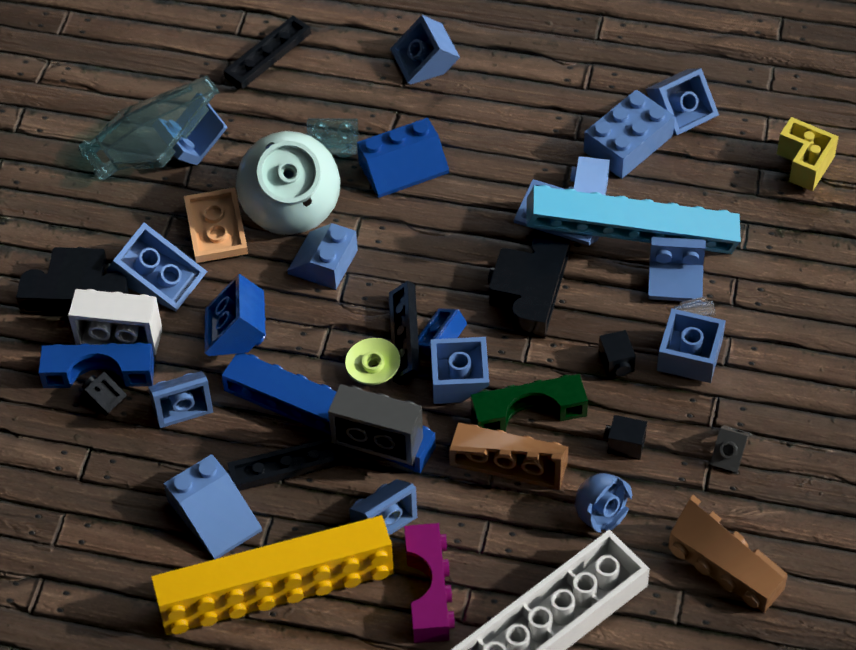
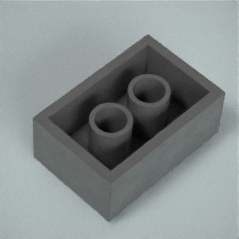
M340 384L328 411L331 443L413 465L423 440L422 406L416 405L411 401L393 399L382 393L367 392L356 386L349 387Z

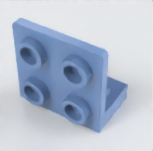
M197 95L176 123L157 119L152 126L178 160L194 165L200 163L227 129V125L201 95Z
M651 238L649 299L702 302L706 240Z

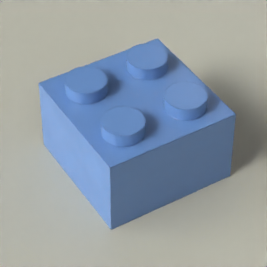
M672 308L658 353L657 371L711 383L723 341L726 320Z

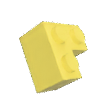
M791 117L780 133L777 155L792 160L789 182L813 191L835 157L839 136Z

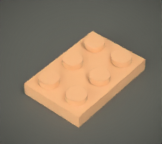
M235 187L184 196L196 263L248 254Z

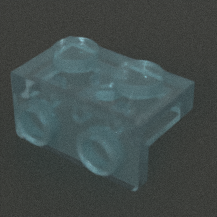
M307 119V135L322 143L332 155L340 157L357 155V142H359L357 119Z

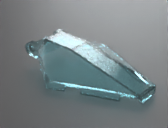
M204 76L121 109L93 140L82 142L78 150L83 157L88 159L94 168V174L100 180L107 179L118 170L130 167L135 169L142 167L143 169L164 167L175 154L173 149L175 144L181 137L186 139L209 111L206 105L220 91L208 76ZM102 149L110 159L107 163H102L96 153Z

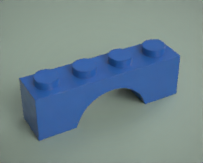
M152 343L54 344L42 346L39 366L43 388H71L79 376L97 369L116 373L123 380L125 387L152 386L155 364Z

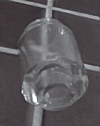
M706 296L683 301L678 306H674V309L708 317L716 316L713 301H708Z

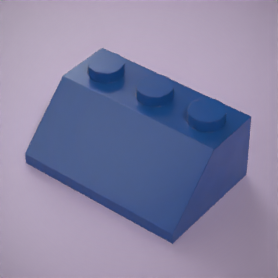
M428 117L357 142L358 163L378 198L449 173V167L439 136Z
M238 274L205 308L204 353L208 356L248 353L255 345L259 346L265 339L264 290L241 274Z

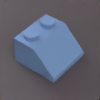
M421 15L390 48L409 84L444 75L460 58L442 23L424 15Z
M702 68L686 69L646 89L651 100L675 115L674 135H679L719 115Z
M333 223L310 231L287 270L288 274L336 290L358 251L356 231Z
M486 337L431 339L434 404L462 403L470 398L471 394H476L489 386Z
M202 371L188 373L182 377L161 381L148 387L151 403L160 428L213 413L208 380Z
M398 479L389 484L381 485L375 493L365 499H359L349 508L350 522L354 523L382 515L388 534H393L417 518L416 487L413 483Z

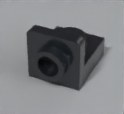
M105 372L98 378L92 375L82 385L84 391L80 395L83 400L88 398L105 416L127 397V394Z

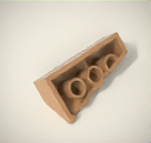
M458 423L449 449L450 466L560 490L568 463L569 447L557 442L536 440L530 436L509 434L503 430H490L475 424Z
M692 495L670 533L668 548L679 559H685L694 565L701 574L709 575L718 581L723 589L734 592L743 598L748 606L757 608L765 613L785 589L788 574L760 550L755 549L751 551L741 534L737 531L730 533L719 523L722 518L713 511L710 515L698 506L701 501Z

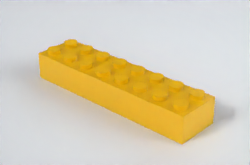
M380 515L151 576L166 635L182 634L188 629L195 627L211 626L221 620L237 619L247 613L259 610L267 611L277 605L297 603L303 598L314 595L323 596L340 588H353L366 581L385 579L389 575L394 574L392 543L383 516Z

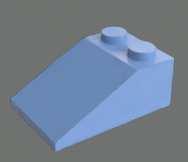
M146 223L140 226L106 270L108 273L120 272L125 276L129 289L139 294L154 296L158 303L174 311L179 309L207 273L203 267Z
M213 454L164 483L167 501L213 560L220 558L262 531L261 525L234 482Z

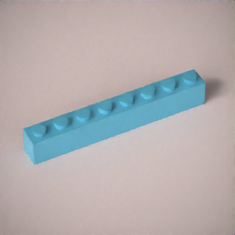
M547 185L533 186L527 197L526 227L651 243L652 237L706 240L705 251L732 254L741 242L740 214L730 213L727 210L716 211L704 209L700 206L687 207L679 206L677 203H658L649 199L636 200L629 199L626 196H607L598 192L585 193L574 189L563 190L551 188Z

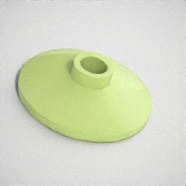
M382 338L364 339L353 345L348 351L345 359L346 370L352 379L361 384H381L391 379L397 373L400 367V354L396 346L388 340Z

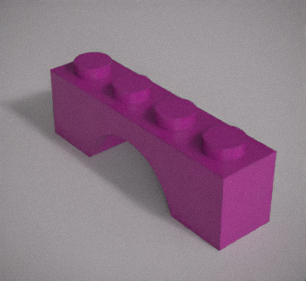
M439 523L404 526L407 566L419 569L431 581V586L426 594L420 599L411 602L414 643L449 641V629H455L454 611H448L447 603L452 602L451 585H445V577H450L449 560L442 557V552L447 551L446 534H440Z

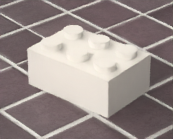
M75 289L68 317L76 345L152 343L153 353L156 355L163 329L156 297L146 294L134 295L121 292L96 291L93 289Z

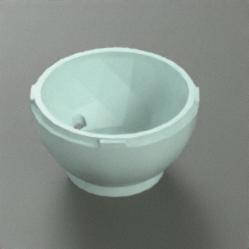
M282 131L259 139L249 148L243 156L237 171L236 190L244 212L253 222L272 233L292 235L317 227L330 215L339 197L341 181L334 158L322 143L312 136L300 132ZM286 170H291L294 173V176L292 178H286L284 176V172ZM310 199L312 203L307 207L304 206L303 202Z

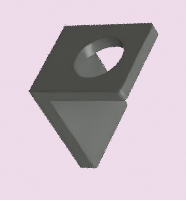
M723 425L719 430L710 465L738 472L745 445L751 433Z

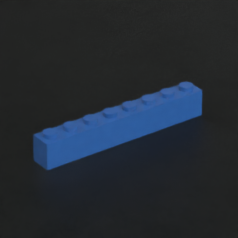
M239 353L234 356L222 374L224 391L330 435L328 411L337 391L332 390L325 384L312 382L301 374L288 372L277 364L264 362L253 354ZM423 426V440L413 465L391 459L387 460L421 473L436 448L435 432Z

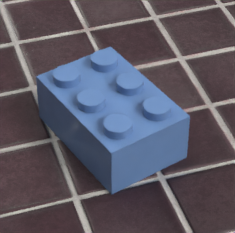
M636 89L585 131L584 152L592 158L610 160L609 170L622 179L673 136L675 115Z

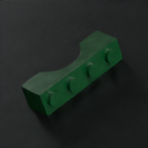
M580 374L563 375L559 378L544 381L536 380L528 384L510 385L502 389L483 390L476 394H471V412L474 423L481 428L503 430L506 432L509 420L516 413L529 408L546 410L552 413L560 422L586 417L588 399Z

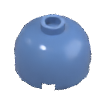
M598 473L592 475L579 486L576 494L575 508L579 518L596 532L602 533L600 530L603 529L606 531L613 530L627 515L629 508L625 505L627 498L632 500L631 486L623 479L612 474Z

